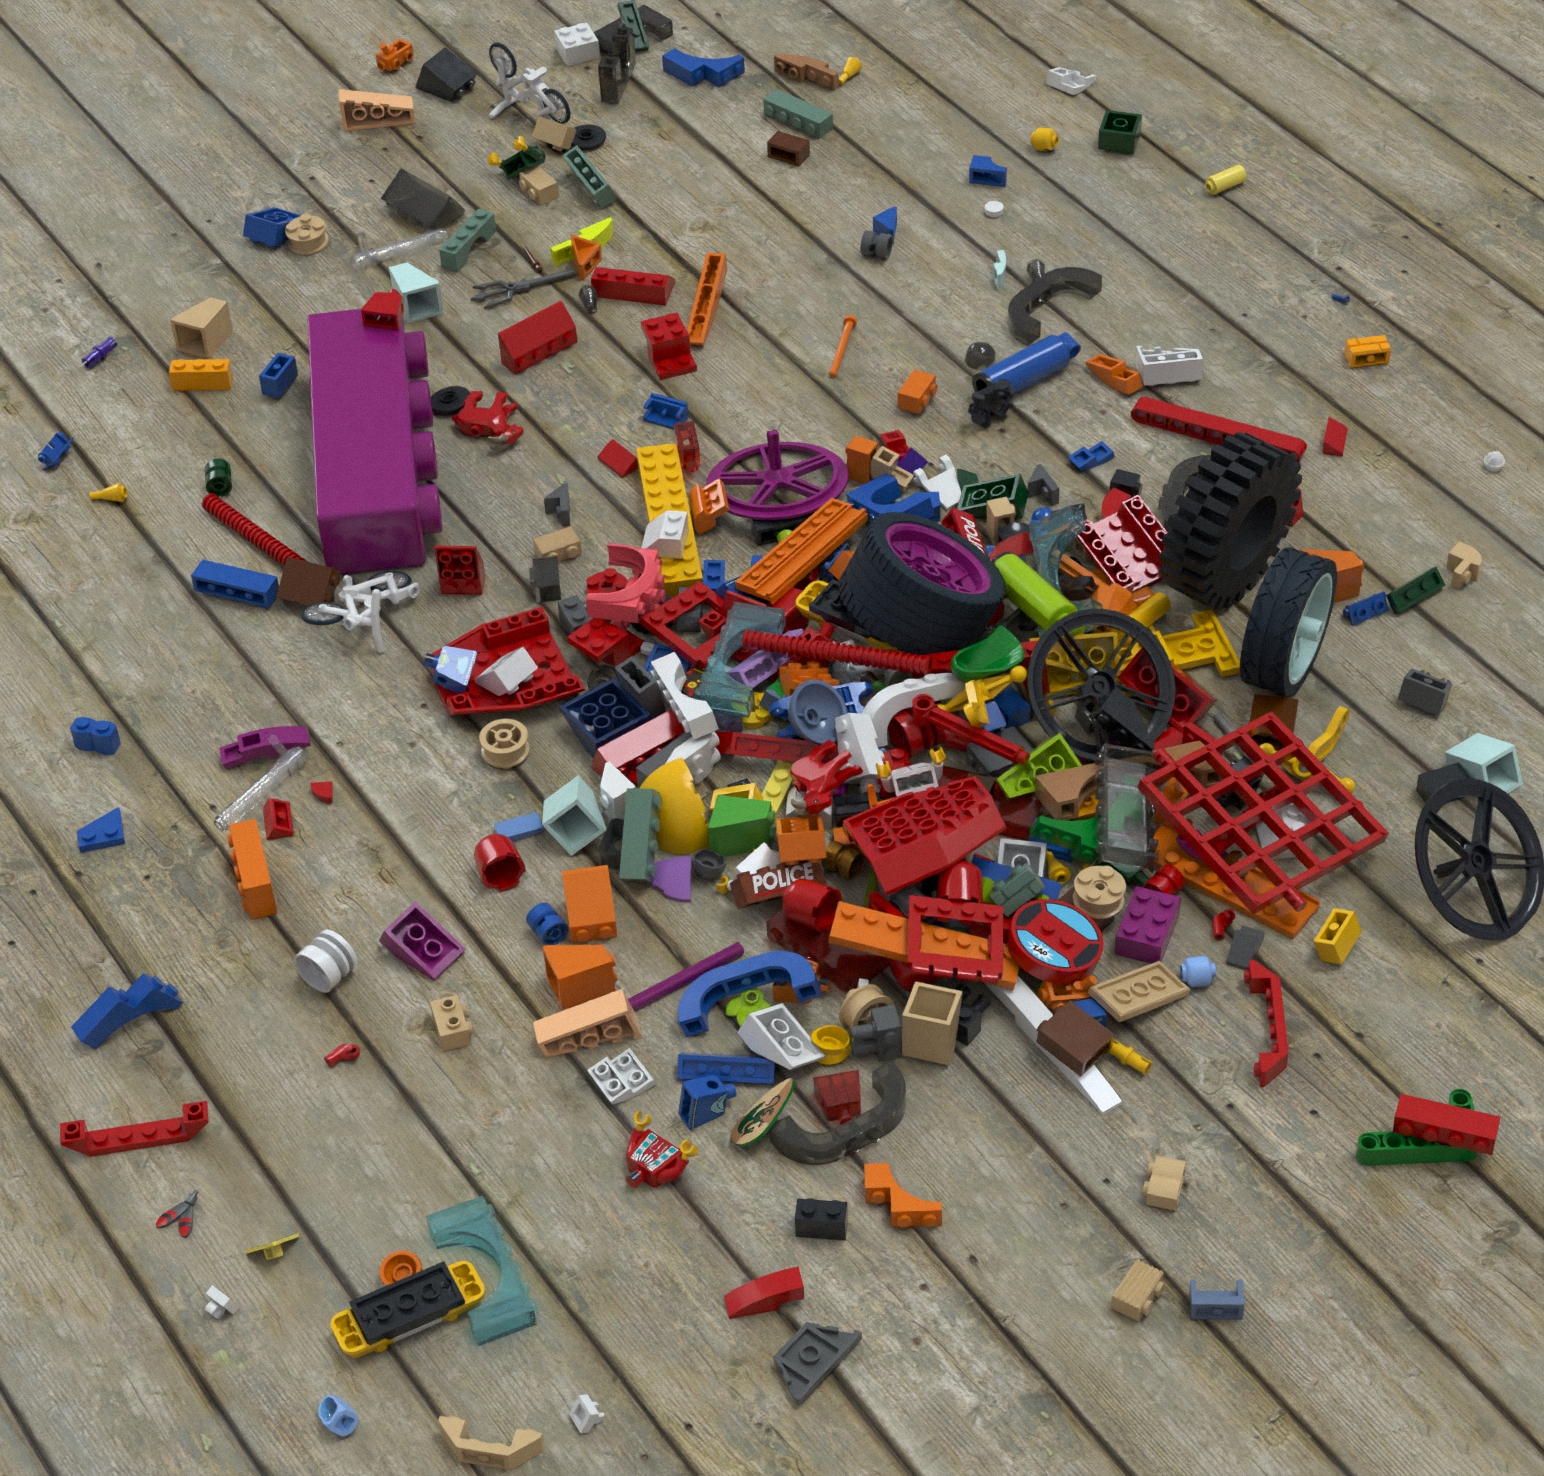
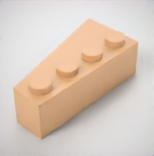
M339 89V103L344 131L415 124L412 96Z
M623 989L533 1022L538 1045L545 1057L575 1052L577 1047L581 1046L589 1047V1049L598 1047V1043L611 1040L613 1044L622 1042V1038L631 1036L634 1039L642 1038L637 1016Z

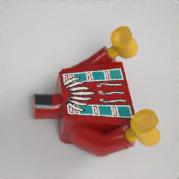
M637 1111L634 1114V1121L637 1127L633 1128L626 1153L628 1171L630 1172L626 1177L627 1183L633 1188H637L642 1182L657 1188L661 1184L679 1179L689 1163L688 1158L695 1157L698 1154V1147L693 1145L688 1151L692 1142L684 1140L679 1149L651 1130L647 1129L644 1131V1127H648L652 1122L651 1116L647 1114L645 1120L641 1122L642 1112Z

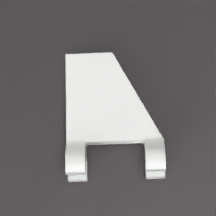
M944 455L939 458L942 464L938 465L939 470L943 473L928 480L925 472L919 468L913 471V474L916 476L913 479V483L917 486H922L927 492L939 491L940 505L947 511L959 504L961 490L951 459Z

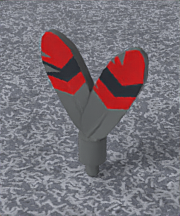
M198 1190L189 1193L184 1202L179 1203L162 1214L156 1222V1227H167L179 1219V1232L182 1237H187L193 1227V1205L198 1199Z

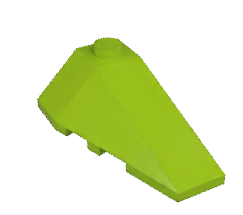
M1061 733L1032 750L1026 765L1020 763L1013 765L995 781L1007 799L1035 792V776L1079 767L1082 764Z

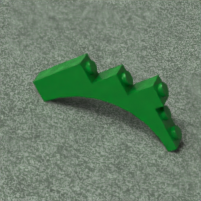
M1125 775L1115 788L1114 799L1110 809L1099 816L1079 821L1055 820L1039 816L1030 828V836L1070 849L1072 858L1093 864L1102 852V847H1111L1124 836V833L1130 832L1135 836L1145 824V797L1137 789L1140 780Z

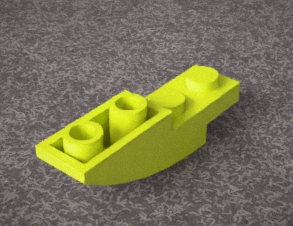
M607 218L579 230L578 237L599 243L602 248L614 235L612 218ZM571 239L550 248L552 264L555 267L570 260L573 261Z

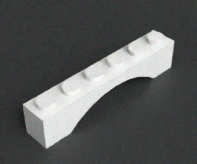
M673 652L651 661L653 670L650 671L651 676L657 681L660 692L663 693L666 702L669 703L673 713L676 714L679 723H682L684 731L686 733L690 732L693 739H697L718 730L713 711L708 703L690 698L681 693L687 678L676 653Z

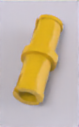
M1115 1039L1113 1040L1112 1048L1108 1051V1053L1120 1059L1121 1064L1129 1065L1143 1075L1149 1072L1153 1064L1152 1061L1136 1053L1134 1048H1128Z

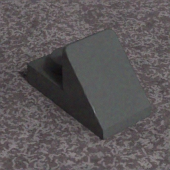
M1041 464L1037 465L1028 481V498L1042 494V497L1047 499L1051 506L1059 504V487Z
M568 483L562 484L544 498L545 513H557V518L562 520V526H570Z
M1242 925L1241 929L1236 930L1234 933L1226 964L1248 970L1249 960L1255 959L1264 940L1265 932Z

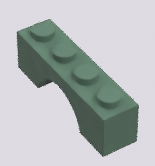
M478 208L439 249L442 268L457 273L468 261V254L473 242L476 239L488 241L496 232L494 213Z

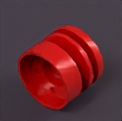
M909 707L906 712L896 713L891 718L887 727L894 747L906 750L909 753V758L922 753L923 749H931L943 741L942 728L932 723L929 725H918L913 721L912 707Z

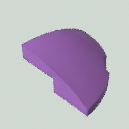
M691 856L674 857L655 862L656 875L653 877V883H650L651 886L656 889L657 885L664 892V897L679 902H691Z

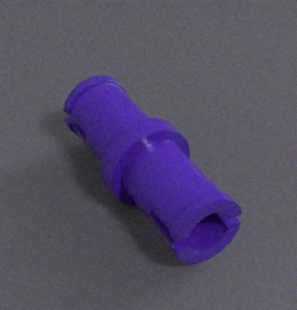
M109 336L100 345H95L93 350L81 359L82 363L86 361L84 366L90 369L100 359L106 358V354L118 345L117 342L113 343L115 339Z

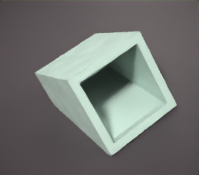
M409 263L389 267L392 289L397 290L403 297V317L407 323L443 314L440 285L436 279Z
M1476 733L1445 751L1447 765L1460 763L1470 779L1486 781L1501 788L1506 793L1523 785L1516 748L1513 744Z
M579 775L544 800L542 825L571 856L606 831V826L593 790Z

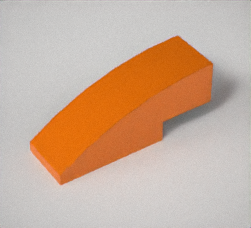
M1098 354L1085 362L1086 366L1098 378L1119 392L1130 395L1143 387L1141 374L1127 369L1125 361Z

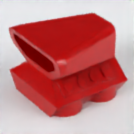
M792 587L774 604H770V601H768L765 619L758 630L764 632V634L768 632L770 635L772 633L783 635L787 631L807 627L809 619L804 617L796 607V599L803 591Z

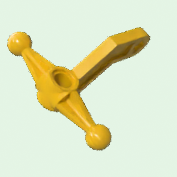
M1017 665L1011 669L1010 674L976 681L972 680L966 683L964 689L946 705L940 703L936 705L947 712L964 710L971 725L982 728L990 724L985 701L991 702L993 698L1013 681L1015 683L1023 682L1027 677V671L1023 666Z
M1339 706L1325 733L1308 747L1319 761L1323 760L1333 751L1348 721L1349 709ZM1269 743L1259 746L1268 756L1277 752ZM1296 757L1280 765L1291 775L1298 777L1302 782L1313 777L1309 771L1307 773L1301 772L1304 766ZM1333 774L1351 794L1355 791V782L1351 778L1340 779Z

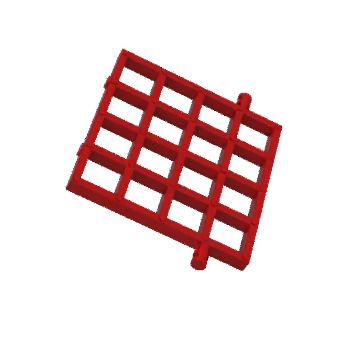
M1272 711L1177 761H1174L1164 748L1158 749L1153 754V758L1163 768L1140 779L1137 787L1144 797L1253 915L1283 898L1296 912H1300L1306 907L1307 901L1301 897L1297 890L1384 843L1389 834L1365 809L1363 803L1357 800L1304 745L1302 739L1297 738ZM1267 728L1285 746V748L1269 756L1251 738ZM1236 744L1254 762V764L1239 772H1236L1219 754ZM1294 757L1313 775V777L1298 785L1278 767ZM1204 761L1223 779L1207 789L1188 771V769ZM1262 774H1265L1282 792L1266 802L1247 783ZM1173 777L1192 796L1174 806L1156 787ZM1322 786L1341 804L1340 807L1325 815L1306 796ZM1231 790H1234L1251 809L1234 819L1215 800ZM1290 803H1293L1310 821V823L1294 832L1275 813V811ZM1199 807H1202L1219 825V827L1202 836L1183 817ZM1350 815L1369 834L1368 837L1355 844H1352L1334 825ZM1260 819L1279 838V840L1262 849L1243 830V828ZM1319 832L1339 852L1322 862L1303 843V841ZM1227 837H1230L1248 856L1231 866L1211 847ZM1288 849L1308 869L1292 879H1289L1271 860ZM1255 867H1258L1276 886L1259 897L1239 877Z

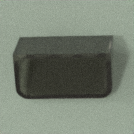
M402 168L380 198L386 203L385 207L392 212L398 211L397 214L404 219L410 218V222L418 227L422 225V228L430 234L432 232L437 233L458 220L466 211L451 196Z

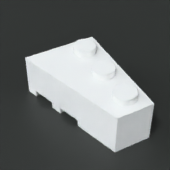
M1136 346V368L1141 374L1144 386L1202 380L1203 358L1199 349L1173 348V351H1161V347H1155L1154 350H1142V346Z
M847 713L836 717L835 728L838 753L840 754L843 750H846L852 755L848 759L849 763L843 765L840 771L854 765H859L863 770V773L849 778L844 783L860 784V781L864 779H880L877 774L876 763L884 765L882 761L884 754L883 751L878 750L875 741L878 737L870 714Z

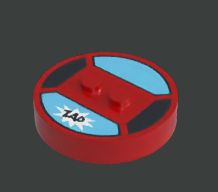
M1051 899L1031 901L1020 907L1013 916L1006 940L1012 958L1023 970L1038 979L1057 984L1074 983L1075 981L1084 980L1091 975L1098 964L1104 946L1102 933L1089 915L1071 904Z

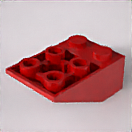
M434 546L441 594L483 595L486 577L484 562L477 546Z

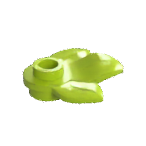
M753 988L743 991L740 997L732 999L727 1005L726 1015L737 1016V1022L741 1028L750 1013L769 1008L771 1005L764 1001V995L761 990ZM756 996V999L751 1001L748 1000V997Z

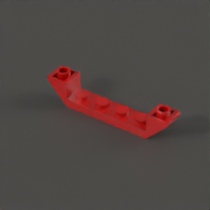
M713 609L698 620V624L709 640L729 628L728 618ZM740 645L726 654V656L741 663L758 651L756 649L751 650L750 648L745 649L743 645ZM790 658L780 667H786L788 666V663L797 662ZM780 667L766 680L773 684L780 677Z
M715 731L720 741L716 748L721 755H738L796 762L808 756L814 748L821 745L804 740Z
M1249 960L1248 970H1244V984H1249L1250 994L1265 993V1001L1270 1002V1006H1267L1268 1021L1272 1020V1025H1269V1038L1274 1039V1043L1271 1044V1053H1259L1258 1063H1254V1077H1259V1086L1265 1087L1287 1068L1289 1051L1280 977L1255 960Z
M207 1101L182 1104L183 1117L95 1131H88L85 1120L60 1123L61 1146L91 1157L188 1142L209 1123Z

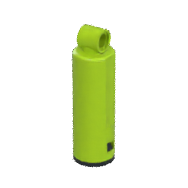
M1004 552L992 560L1004 578L1006 586L1005 597L1042 630L1046 631L1064 616L1077 612L1074 604L1015 553ZM1085 627L1074 629L1069 633L1072 637L1084 633Z

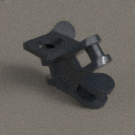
M998 380L994 384L972 394L971 398L974 402L969 405L968 412L971 414L973 423L983 428H988L991 425V416L997 414L1006 419V413L1009 408L1012 409L1013 404L1005 399H1010L1015 395V391L1008 380ZM997 401L1002 403L999 410L994 407Z

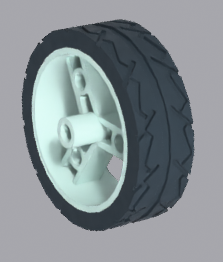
M1291 547L1283 548L1278 553V556L1275 557L1257 592L1244 634L1240 657V676L1244 683L1261 689H1267L1286 697L1295 695L1303 685L1321 648L1332 613L1337 585V567L1333 560L1314 554L1310 555L1307 552Z

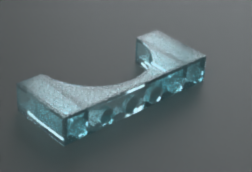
M1071 504L1029 525V538L1034 549L1033 557L1037 564V573L1061 594L1058 582V568L1061 557L1069 543L1078 534L1086 530L1082 511ZM1092 598L1082 601H1070L1077 608V611L1103 609L1102 604ZM1085 626L1084 633L1099 626Z
M734 602L732 609L727 612L726 624L721 627L719 641H715L714 653L708 658L707 670L702 673L701 684L695 690L694 699L706 701L713 712L749 718L755 703L753 687L741 684L731 678L725 671V665L730 656L743 646L742 637L747 629L751 630V632L755 630L757 632H764V634L768 632L770 635L772 633L782 635L786 625L784 609Z
M481 1196L426 1216L429 1232L437 1250L451 1246L475 1248L492 1257L502 1271L499 1284L494 1293L483 1304L468 1311L470 1327L478 1346L537 1325L535 1314L539 1313L534 1298L530 1300L528 1294H530L528 1284L525 1279L521 1280L519 1277L521 1275L517 1260L512 1261L510 1257L513 1255L511 1246L508 1241L504 1242L502 1239L504 1232L500 1222L495 1223L494 1221L496 1215L492 1204L487 1205L484 1197Z

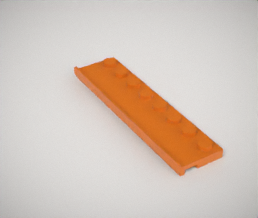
M831 498L735 581V589L770 601V604H774L868 521L866 509L857 510L852 508V504Z
M1163 821L1159 829L1145 842L1150 859L1149 865L1158 870L1165 864L1176 867L1183 874L1186 881L1185 884L1291 939H1294L1307 925L1309 918L1316 914L1320 907L1318 899L1301 890H1297L1301 897L1307 901L1306 907L1300 912H1296L1283 898L1253 915L1205 862L1189 855L1180 848L1176 841L1178 832L1168 822ZM1256 867L1248 871L1249 873L1242 879L1257 897L1276 887Z
M839 901L828 943L906 962L908 919ZM921 922L920 952L990 960V957H988V939ZM1003 943L1002 979H998L997 984H988L1014 990L1019 965L1012 958L1005 943ZM977 976L976 981H980V976Z

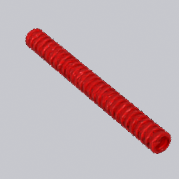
M211 493L203 498L202 508L215 516V518L251 542V544L262 550L276 562H279V564L285 566L287 557L307 561L215 494Z
M748 629L742 637V645L745 649L763 650L770 653L775 651L777 654L782 653L786 655L788 653L790 656L794 654L797 657L807 656L810 659L813 657L814 659L820 658V660H833V662H838L839 660L840 663L850 664L852 662L853 665L863 666L865 664L866 667L871 665L872 668H876L878 666L879 669L884 667V669L889 670L891 668L892 671L897 669V671L902 672L904 670L905 673L910 671L912 674H915L917 672L918 675L922 673L927 675L932 669V659L930 656L920 655L918 657L917 654L911 655V653H907L905 655L904 652L898 653L894 651L892 653L891 650L885 651L881 649L879 651L878 648L873 650L871 647L866 649L864 646L860 648L858 645L853 647L851 644L847 646L844 643L840 645V643L834 644L833 642H821L820 640H808L807 638H795L794 636L789 638L788 635H776L775 633L770 635L768 632L764 634L761 631L757 632L754 630L751 632Z

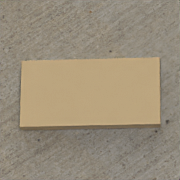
M1157 961L1091 986L1088 994L1118 1022H1122L1189 995L1190 988L1165 965Z

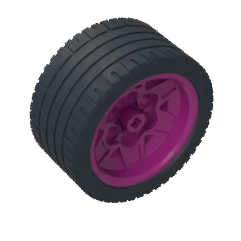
M903 512L883 513L872 520L838 582L839 595L843 604L861 625H864L873 635L889 643L892 647H896L902 652L911 653V655L917 654L918 656L958 651L976 644L1006 593L1005 581L999 569L995 567L993 561H990V558L982 550L978 549L976 545L971 544L969 540L964 539L960 534L955 533L942 524L939 525L937 522L930 521L927 518Z

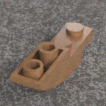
M774 55V70L800 82L808 79L834 91L839 88L838 72L829 69V63L800 55Z

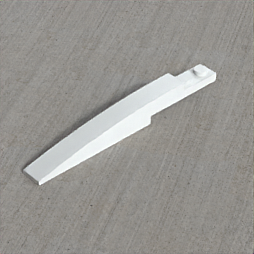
M1018 975L1014 990L984 983L1015 1015V1023L1102 1115L1122 1104V1100L1095 1065L1080 1077L1036 1043L1038 1026L1042 1021H1048L1053 1014Z

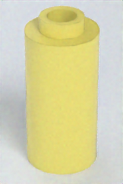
M1238 164L1206 178V190L1215 195L1245 182L1247 178L1245 169Z

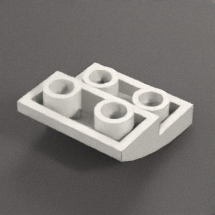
M630 1048L610 1061L606 1057L587 1070L611 1104L631 1099L656 1085L653 1078Z

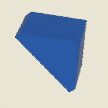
M892 207L873 217V231L877 232L878 235L880 233L891 234L894 245L897 207Z

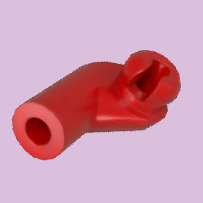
M1226 909L1213 918L1212 928L1215 940L1220 941L1225 938L1224 929L1231 925L1236 917L1233 910Z
M341 1044L325 1056L324 1060L330 1067L340 1060H355L360 1055V1048L355 1044Z

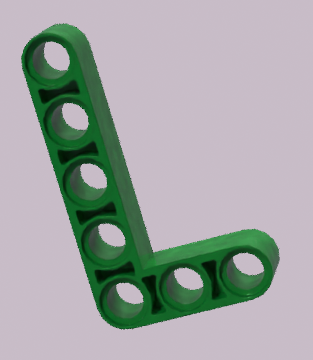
M1455 1089L1450 1093L1448 1105L1475 1111L1472 1096L1467 1090ZM1392 1131L1363 1133L1358 1138L1356 1149L1357 1161L1367 1166L1472 1161L1478 1156L1476 1151L1427 1141L1413 1136H1405Z

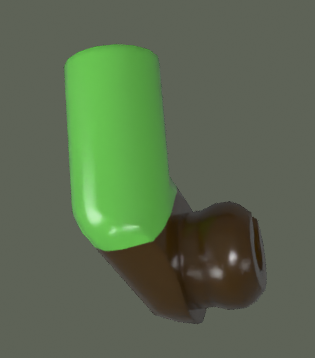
M866 671L860 676V681L870 683L877 693L887 687L872 671Z

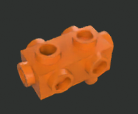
M400 38L389 46L385 42L381 43V51L376 54L377 67L381 71L387 70L391 72L394 69L398 70L402 63L413 59L412 44Z
M1091 975L1084 980L1075 981L1070 984L1044 981L1037 991V997L1044 1003L1047 1009L1052 1008L1054 1012L1060 1005L1064 1006L1069 1000L1075 1002L1093 998L1088 992L1089 988L1097 983V979Z

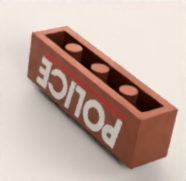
M799 860V863L795 865H785V862L771 870L769 866L756 870L757 873L750 874V871L737 874V879L730 882L737 909L782 899L785 889L792 882L800 878L826 885L820 862L809 863L808 860Z

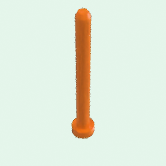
M847 315L844 318L843 324L845 327L829 372L832 378L837 376L851 330L857 325V318L853 315Z

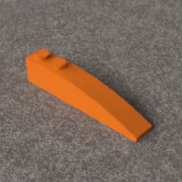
M707 252L687 327L691 345L703 346L711 329L728 269L726 254Z

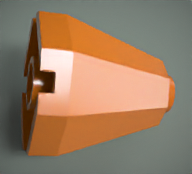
M1113 583L1111 586L1100 584L1090 598V609H1108L1129 615L1136 609V604H1133L1132 601L1134 598L1133 594L1118 583ZM1092 626L1093 631L1096 633H1108L1111 630L1110 627Z

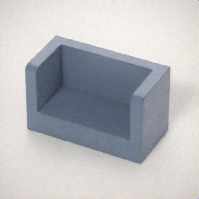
M1190 1279L1189 1301L1191 1319L1243 1320V1280H1237L1236 1291H1196V1280Z

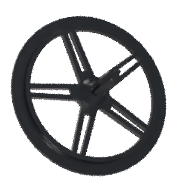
M1086 609L1064 616L1043 633L1036 643L1029 660L1027 691L1034 715L1050 738L1061 733L1073 753L1078 757L1102 762L1130 756L1126 751V747L1122 744L1110 746V737L1105 730L1104 746H1102L1101 729L1095 727L1096 746L1073 738L1056 723L1049 712L1050 709L1080 700L1084 702L1088 699L1093 701L1094 708L1101 697L1114 688L1156 703V706L1131 699L1136 706L1154 711L1146 725L1153 743L1161 735L1169 722L1174 707L1175 677L1164 647L1147 627L1136 619L1114 610ZM1085 626H1105L1125 633V636L1102 669L1099 670L1069 633L1070 631ZM1063 635L1088 666L1086 669L1062 637ZM1131 637L1132 641L1116 667L1112 669L1109 665L1127 639ZM1058 641L1084 677V683L1043 697L1042 671L1051 648ZM1136 642L1146 652L1154 667L1158 685L1157 698L1118 684L1115 680V675ZM1079 690V694L1074 698L1046 706L1045 702Z
M1460 779L1445 784L1436 790L1425 803L1418 818L1415 832L1416 865L1427 896L1448 923L1468 936L1481 940H1500L1518 933L1537 912L1544 891V857L1539 838L1530 819L1522 807L1508 793L1483 780ZM1454 798H1478L1471 842L1437 815L1438 811ZM1493 807L1499 810L1512 825L1520 840L1524 855L1493 853L1490 850L1489 840ZM1430 829L1461 857L1437 865V869L1433 870L1434 874H1437L1438 879L1448 877L1439 888L1432 876L1428 859ZM1497 859L1525 860L1526 864H1497ZM1492 869H1526L1523 896L1517 908L1509 917L1502 902ZM1463 873L1464 877L1442 896V893ZM1472 877L1476 878L1493 924H1481L1471 921L1460 915L1447 902Z

